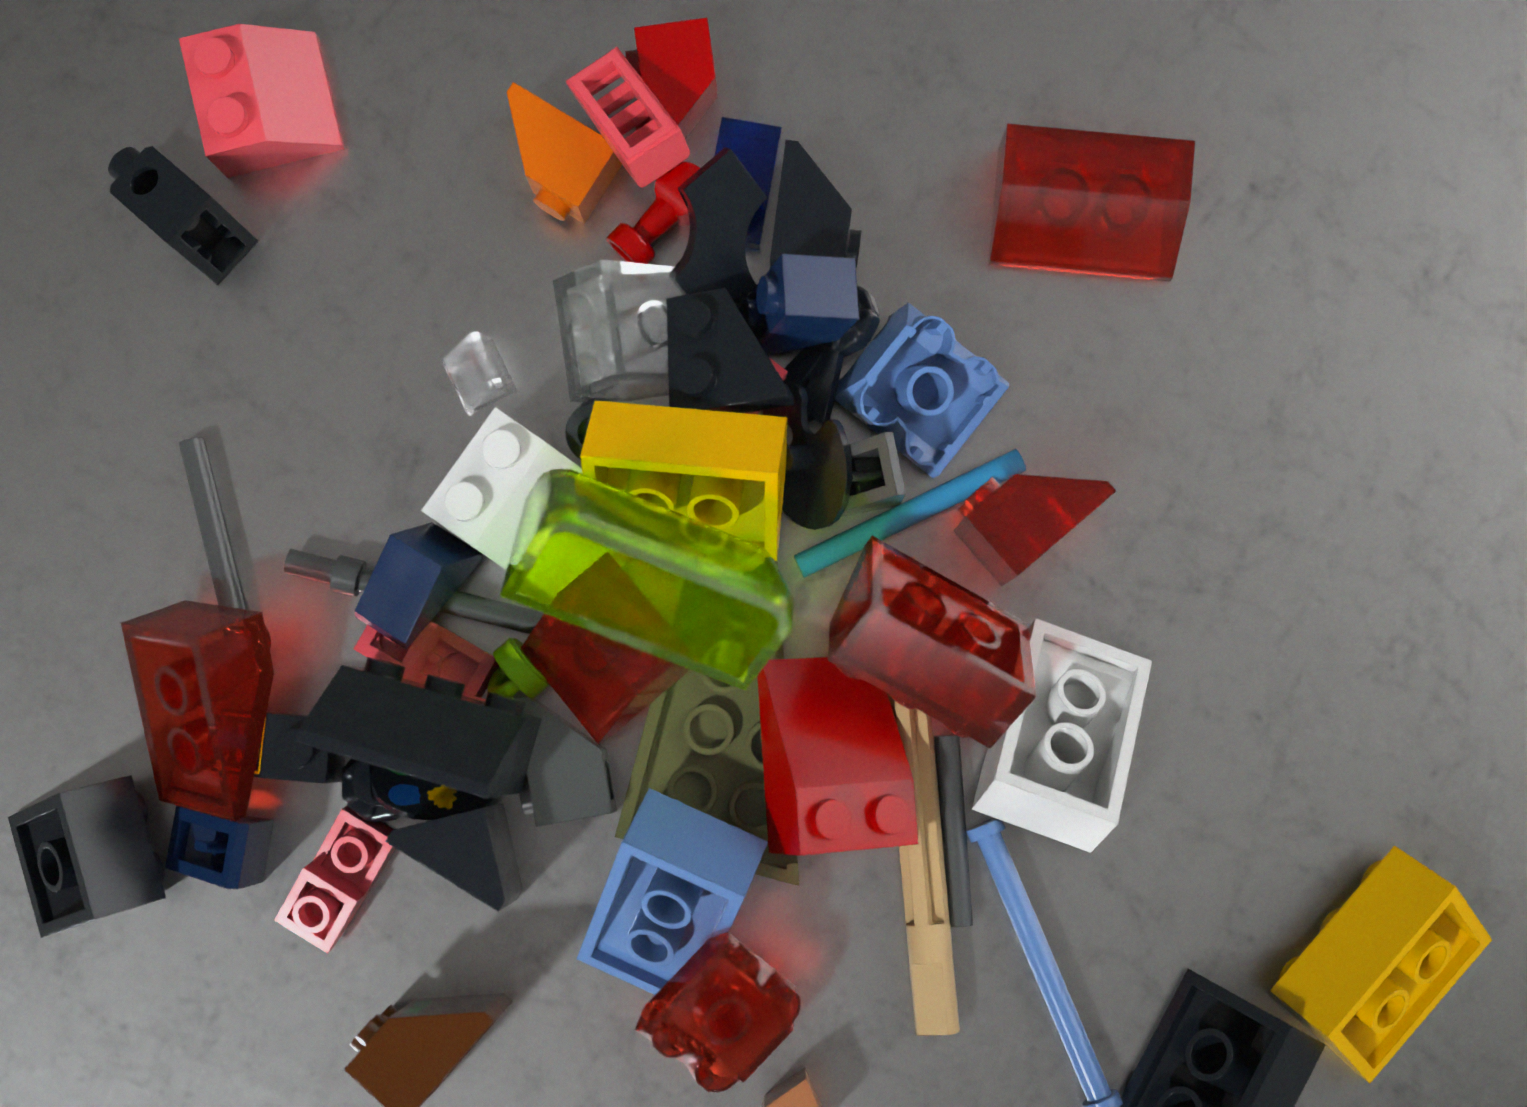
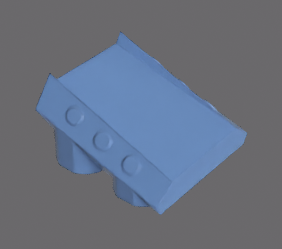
M908 302L888 317V322L843 378L839 380L835 400L877 434L893 432L896 449L930 477L935 478L943 471L1009 388V382L998 374L997 369L984 357H976L956 341L953 328L941 317L925 316Z

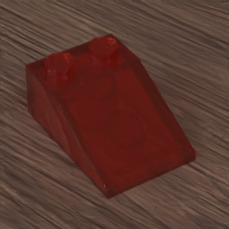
M184 600L122 622L121 628L159 801L232 821L246 817L274 677L270 654L271 636L264 623L263 613Z

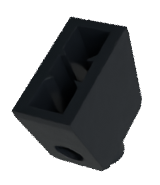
M153 146L144 148L141 153L133 147H126L118 151L111 159L108 173L115 181L111 184L109 192L215 284L219 285L259 241L214 198ZM200 216V220L197 226L192 230L186 231L190 227V225Z

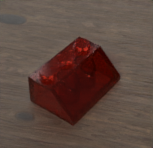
M1007 123L998 147L988 265L1171 281L1191 203L1195 141Z
M873 535L870 537L861 552L829 623L828 661L835 664L846 676L856 680L863 679L887 692L903 707L909 709L916 708L942 722L955 735L963 738L970 737L991 749L1036 698L1028 623Z

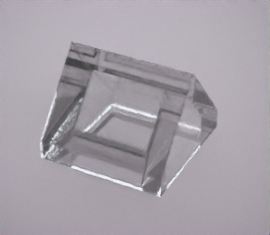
M477 331L469 333L442 359L445 370L467 414L477 412L518 392L492 337Z

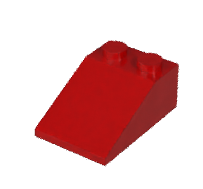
M876 655L756 661L769 853L802 856L918 845L914 779Z

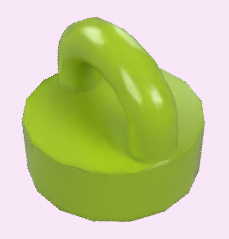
M509 637L493 651V656L500 667L492 674L488 682L487 692L513 697L521 690L529 698L535 699L550 686L551 678L535 655L517 638Z

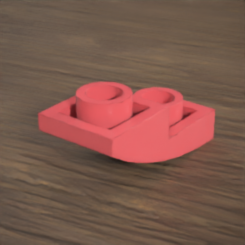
M348 805L342 808L315 858L302 869L274 921L324 952L329 953L352 921L396 848L385 842L394 829L383 822L365 821L350 809Z

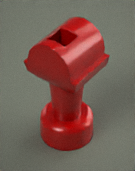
M681 162L656 179V199L634 227L626 223H620L606 237V241L614 251L636 271L641 273L655 258L656 254L651 244L673 225L683 227L690 225L688 209L678 191V187L700 169L697 165L690 162Z

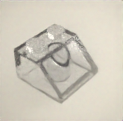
M600 259L553 280L570 402H585L594 398H605L621 403L669 395L666 298L683 295L669 278L670 272L674 268L673 266Z

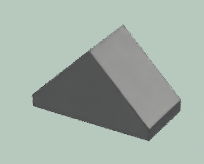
M884 432L849 444L852 457L853 480L848 505L841 517L900 505L906 493L893 432Z

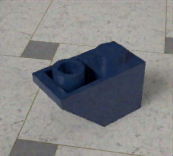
M781 254L765 276H761L757 286L747 298L742 300L740 309L768 355L837 341L859 320L855 258Z

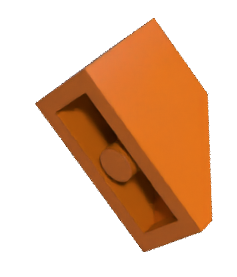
M513 82L507 90V97L525 175L533 193L536 195L533 200L534 203L546 213L561 221H565L567 216L570 215L585 224L622 167V163L601 134Z

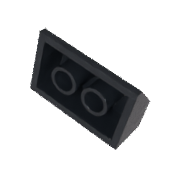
M367 657L365 667L342 665L300 726L295 740L298 743L488 798L521 793L542 718L523 713L526 703L523 700L488 692L486 700L483 702L463 696L465 684L427 674L425 684L402 678L405 670L404 666Z
M1187 969L1121 1096L1123 1104L1120 1107H1294L1326 1044L1196 972Z

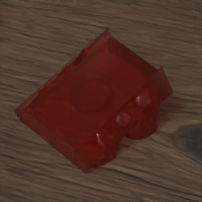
M726 932L709 938L643 1007L635 1031L647 1038L652 1046L666 1058H676L684 1063L695 1081L707 1092L719 1093L729 1089L737 1082L744 1083L794 1030V1021L799 1015L801 1001L800 996L796 992V985L731 933Z

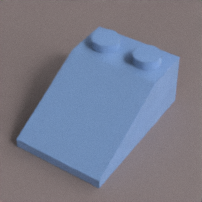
M649 788L622 840L577 960L692 1011L742 905L768 841Z

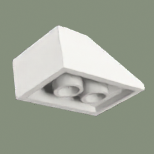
M496 407L421 510L573 617L585 623L638 550V548L589 543L582 468Z
M1035 618L1027 635L985 756L972 810L1091 853L1118 825L1152 661Z

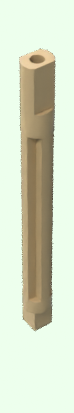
M902 555L877 558L876 567L879 590L877 604L884 682L914 779L918 845L899 846L915 1035H952L960 1032L921 595L917 589L915 557Z

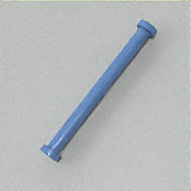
M992 818L967 829L966 832L970 842H978L1086 1096L1082 1106L1120 1107L1123 1104L1117 1089H1110L1002 837L1001 831L1006 829L1003 821Z

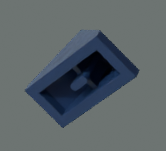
M433 522L390 534L355 608V617L407 650L483 560V554Z
M176 806L165 868L225 889H241L262 883L274 820L188 806Z

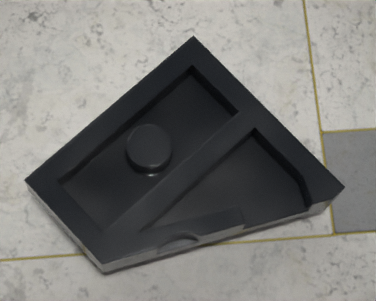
M726 288L666 298L669 407L747 413L794 405L792 392L780 377L769 359L770 356L750 328L745 315Z

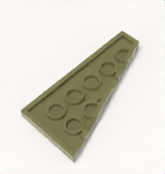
M690 553L618 822L616 838H624L650 788L768 841L756 661L784 659L778 559L777 561ZM767 843L755 874L799 886L797 855L769 853Z

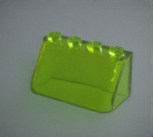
M570 469L549 470L540 475L524 503L500 592L501 597L745 691L790 634L795 608L794 598L773 556L763 547Z

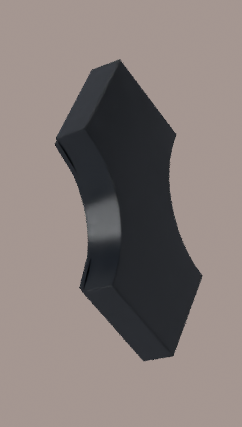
M724 147L678 187V191L688 209L690 233L683 257L672 269L669 278L683 295L726 288L738 303L757 286L747 266L745 241L749 224L758 208L767 199V196L734 152Z

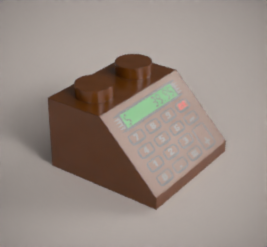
M504 993L414 999L399 1011L390 1005L380 1016L378 1014L375 1015L350 1043V1046L358 1054L345 1067L344 1071L384 1107H421L513 1001Z

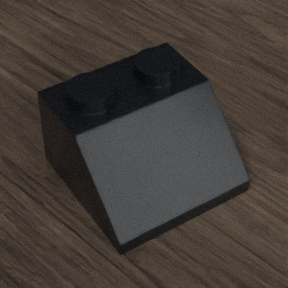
M132 775L58 793L8 817L41 938L166 898L163 888L165 880L164 866L159 855L152 849L146 828L147 806L141 793L135 789Z

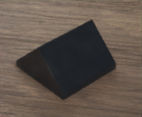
M503 803L391 831L385 841L498 912L516 901L523 890Z

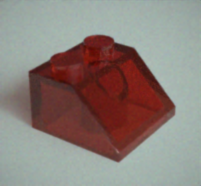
M1014 474L1001 486L992 477L964 501V504L957 509L964 519L953 531L996 581L1003 586L1020 575L1113 495L1116 490L1108 481Z
M606 555L554 598L521 646L524 654L540 670L546 681L600 746L698 664Z

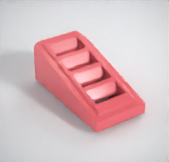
M618 47L566 80L573 95L639 187H646L689 157L690 149L681 129ZM622 77L624 83L597 101L594 99L593 95ZM636 97L637 100L611 118L608 117L609 114ZM648 118L651 119L650 122H648L647 124H645L644 126H642L626 138L623 137L624 134H626L627 132H629L630 130H632Z

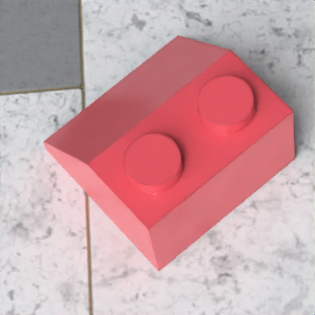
M235 24L179 38L205 156L227 178L345 149L319 39L315 32Z

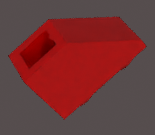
M708 18L634 27L637 49L625 51L626 59L673 118L686 139L718 98ZM648 118L647 120L636 126V130L650 122L651 119Z

